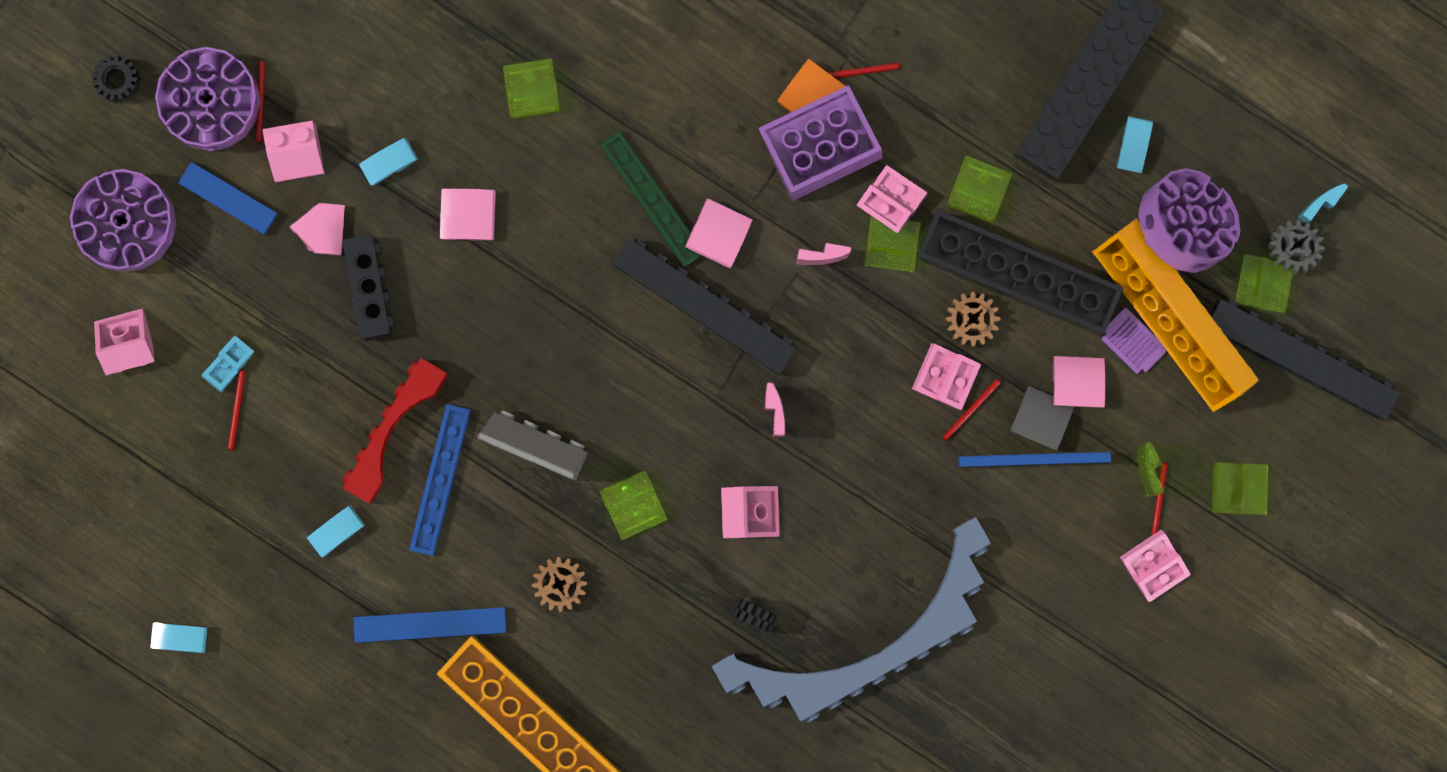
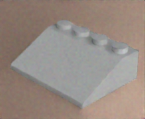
M503 410L500 414L493 413L478 437L485 442L573 480L577 479L588 454L586 451H583L584 445L573 440L569 444L560 441L561 435L549 430L546 434L537 431L538 425L525 420L523 424L514 421V415Z

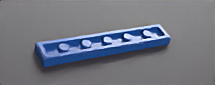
M446 404L409 548L411 551L431 556L435 555L471 414L470 409Z
M1111 453L960 456L957 458V467L1111 462Z
M505 607L353 617L355 643L507 633Z

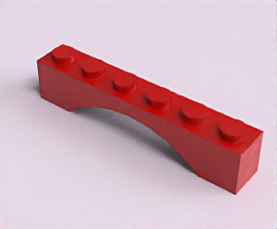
M422 358L418 362L414 361L407 372L410 377L406 383L401 382L394 394L397 396L393 405H387L381 415L384 418L380 427L376 425L368 437L371 439L368 447H362L355 459L358 461L354 470L349 469L342 482L345 483L343 489L368 504H372L384 484L383 456L392 430L409 410L425 400L436 397L449 374Z

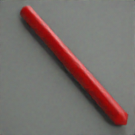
M263 60L259 62L258 90L261 101L256 126V140L258 142L262 140L265 77V62Z
M899 63L828 73L837 78L899 69L901 65Z
M243 368L239 371L228 442L230 452L234 449L245 379V370Z
M996 379L946 432L943 436V441L948 440L1001 384V379Z
M1166 461L1161 464L1151 536L1157 533L1159 529L1168 467Z

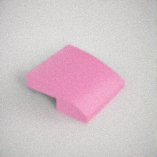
M886 165L875 183L869 186L857 206L896 233H899L925 200L928 193Z
M442 189L440 239L494 240L495 190Z
M707 198L685 247L731 268L752 219Z
M826 243L823 253L799 249L796 264L824 265L848 258L851 247Z
M931 343L912 390L962 410L981 364Z
M1054 356L1053 406L1104 408V358Z
M767 383L765 411H775L773 436L783 437L785 424L782 404L773 383Z
M1162 530L1120 556L1129 574L1148 602H1151L1191 575L1182 558L1175 551L1167 535Z

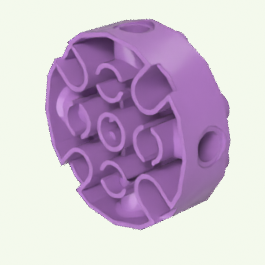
M209 47L185 51L176 60L171 62L159 77L155 95L159 117L170 133L192 148L207 151L229 148L246 137L257 121L261 102L257 82L244 63L225 50ZM210 94L213 97V100H210L209 104H206L204 102V99H208V95Z
M1187 168L1172 171L1155 183L1143 195L1138 217L1146 244L1153 249L1161 260L1176 270L1196 273L1211 268L1232 251L1240 235V223L1236 207L1224 188L1219 189L1210 181L1211 177L1205 173Z
M126 169L105 172L87 181L74 198L70 214L73 236L82 253L98 265L120 272L142 270L158 261L172 244L176 228L174 205L165 190L144 174ZM120 218H126L128 220L127 223H120Z

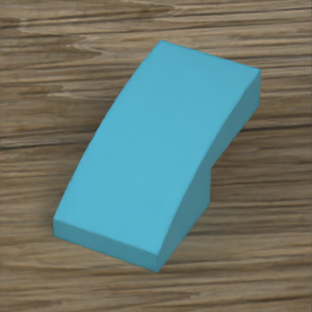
M1128 116L1117 168L1142 173L1153 121Z
M403 138L372 155L359 165L370 185L373 186L393 173L406 168L418 160L407 139Z
M1344 183L1322 194L1310 203L1298 218L1304 223H1308L1322 205L1327 209L1334 207L1348 186Z
M234 336L218 353V357L204 371L202 378L219 392H222L247 363L254 351L238 337Z
M349 505L308 536L307 539L321 558H323L364 527L365 524L351 505Z
M153 623L151 648L205 653L207 627Z

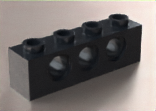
M372 234L342 240L359 338L361 340H368L392 335L391 329L395 328L393 314H388L387 304H391L389 290L383 287L382 280L386 279L384 264L380 265L378 255H382L380 241L375 240ZM364 256H369L372 260L370 267L367 269H361L359 266V261ZM367 281H374L376 283V289L373 293L367 294L364 292L363 286ZM373 305H378L380 307V315L376 318H369L368 309Z

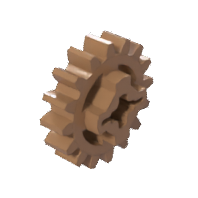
M974 292L970 293L969 298L965 294H961V302L954 299L952 303L955 308H947V312L951 314V317L945 318L946 322H951V326L947 328V331L954 330L953 339L962 338L961 345L970 341L971 347H974L977 340L983 345L985 344L984 337L991 340L993 338V335L990 333L991 330L998 331L999 329L994 325V322L1000 321V317L994 316V313L999 309L998 307L991 308L990 305L993 300L990 299L985 302L984 294H981L979 298H975ZM976 303L980 306L978 308H969L965 304ZM980 311L981 313L978 315V318L976 319L978 325L973 323L965 328V325L968 323L967 321L969 320L967 314L973 316L974 314H977ZM957 312L961 316L962 323L959 327L956 322ZM986 312L989 316L988 327L984 323V314ZM968 330H975L980 335L969 336L965 333Z
M557 557L554 564L548 559V567L540 565L539 569L542 573L534 574V577L539 579L538 583L532 584V587L539 589L534 596H542L543 599L540 604L544 605L548 602L549 610H552L554 606H558L559 612H562L564 605L571 610L573 609L571 602L574 601L579 604L581 601L578 595L586 594L584 590H581V586L587 585L586 581H581V577L585 575V572L578 573L579 564L577 563L573 567L570 566L571 559L569 558L565 563H562L561 558ZM557 567L566 568L572 574L568 576L560 574ZM549 572L551 579L549 584L543 587L544 577ZM555 574L560 580H565L567 583L563 586L565 596L559 588L554 589L553 587L556 583ZM577 582L576 591L571 597L569 594L570 586L572 583ZM551 593L557 594L562 601H554L547 595Z

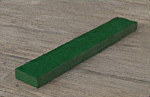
M618 131L599 144L682 266L685 268L703 256L685 247L691 232L621 131Z

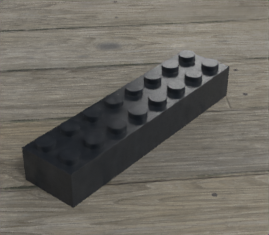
M1111 0L1012 157L1055 183L1164 11L1147 0Z
M940 210L935 212L916 257L919 261L1098 336L1105 334L1123 290L1121 286Z

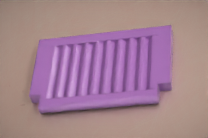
M1126 307L1108 324L1105 331L1106 334L1101 338L1136 374L1141 370L1147 372L1167 351L1157 337Z

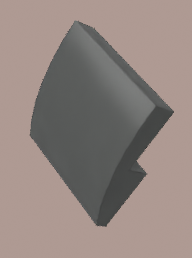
M1028 386L1010 432L1057 451L1074 407L1053 406V396Z

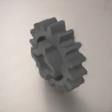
M1297 220L1294 226L1290 221H1287L1285 228L1280 225L1276 229L1277 233L1274 232L1271 239L1273 241L1270 242L1268 248L1274 251L1269 256L1270 258L1278 259L1275 266L1284 265L1283 272L1290 268L1293 275H1296L1299 269L1303 274H1306L1308 267L1313 270L1317 266L1316 262L1319 263L1323 256L1320 254L1323 253L1325 247L1319 244L1323 241V237L1315 236L1318 229L1309 230L1310 223L1303 227L1300 220ZM1281 244L1284 246V251H1283V252H1282V249H1281ZM1300 244H1302V246H1301L1300 248H1297V249H1294V250L1291 251V249H1292L1293 247H1296V246H1299Z

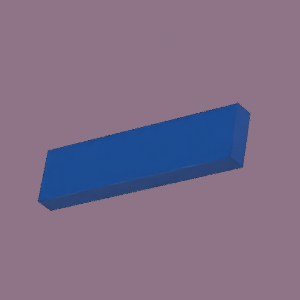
M192 162L178 182L183 187L264 235L278 215L273 210Z

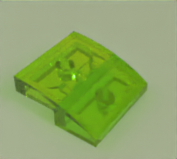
M552 58L503 66L511 119L560 111Z
M965 156L947 206L993 223L1012 173Z
M871 215L864 266L914 272L921 222L908 221L901 231L896 233Z
M1244 254L1235 302L1246 307L1285 314L1293 275L1292 269L1289 268L1286 272H1283L1284 265L1275 266L1276 261Z
M1151 441L1138 445V468L1148 497L1157 496L1165 492L1153 469L1162 463Z
M1214 463L1212 513L1267 515L1268 465Z
M646 470L600 490L621 540L668 520Z

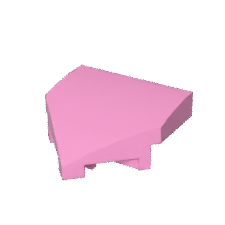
M318 203L299 220L294 222L290 228L305 243L309 251H313L316 254L340 256L342 253L345 205Z

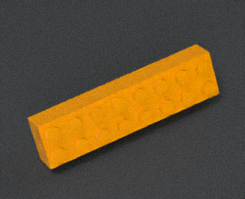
M1137 218L1092 251L1118 286L1123 287L1122 292L1213 412L1242 395L1259 381L1237 349L1230 343L1221 328L1209 315L1206 308L1193 294L1191 288L1187 286L1178 274L1177 270L1161 260L1153 249L1146 244L1145 236Z
M474 635L463 644L437 673L440 678L542 772H622Z

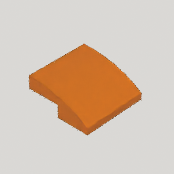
M808 59L777 102L788 111L793 112L846 86Z

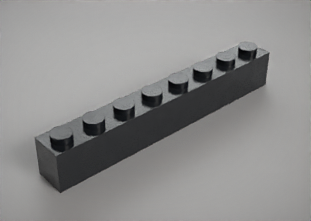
M628 238L612 262V266L778 376L781 374L796 351L792 347L794 345L792 340L784 335L780 338L772 333V327L763 321L759 324L751 319L753 315L740 307L739 310H736L730 306L732 301L719 293L718 296H715L709 292L710 286L699 279L697 282H694L688 278L690 273L679 266L674 269L667 264L669 259L658 252L653 255L646 250L648 246L636 238L632 241Z
M1226 298L1225 301L1221 299L1216 302L1210 316L1231 343L1379 421L1387 420L1400 395L1399 392L1394 390V385L1383 380L1378 382L1372 379L1373 375L1366 370L1359 369L1357 371L1349 367L1351 363L1343 358L1337 357L1334 359L1328 356V351L1320 346L1315 345L1311 347L1305 343L1306 339L1294 333L1291 336L1283 332L1284 328L1274 322L1267 324L1260 320L1261 316L1251 310L1245 312L1239 309V304L1233 300Z

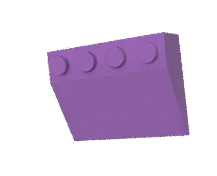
M849 85L759 128L792 201L882 159V149Z

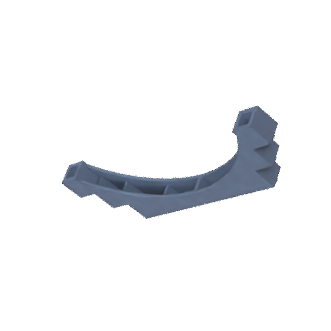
M974 517L952 529L955 534L952 556L945 577L935 597L914 625L889 646L851 665L833 670L807 673L782 672L757 667L736 659L733 653L711 665L726 693L732 691L735 694L746 688L745 682L749 681L763 707L767 705L770 708L775 707L783 702L781 697L786 695L799 720L805 719L808 723L819 717L818 711L828 707L831 710L842 703L840 699L849 694L852 698L864 691L862 686L869 682L875 685L886 679L885 673L892 669L896 673L908 666V660L914 657L916 660H919L930 654L929 648L938 645L940 648L950 643L952 635L958 632L960 635H964L974 629L972 624L977 622L962 595L965 593L968 597L981 590L979 585L984 582L969 556L973 554L974 558L982 555L988 551L986 546L991 544L977 518Z

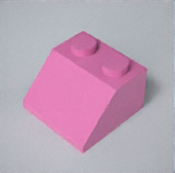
M313 121L263 129L266 153L275 182L325 174L317 126Z
M143 308L94 322L96 355L105 375L119 373L123 370L155 362L153 343Z
M778 486L721 488L723 538L780 537Z

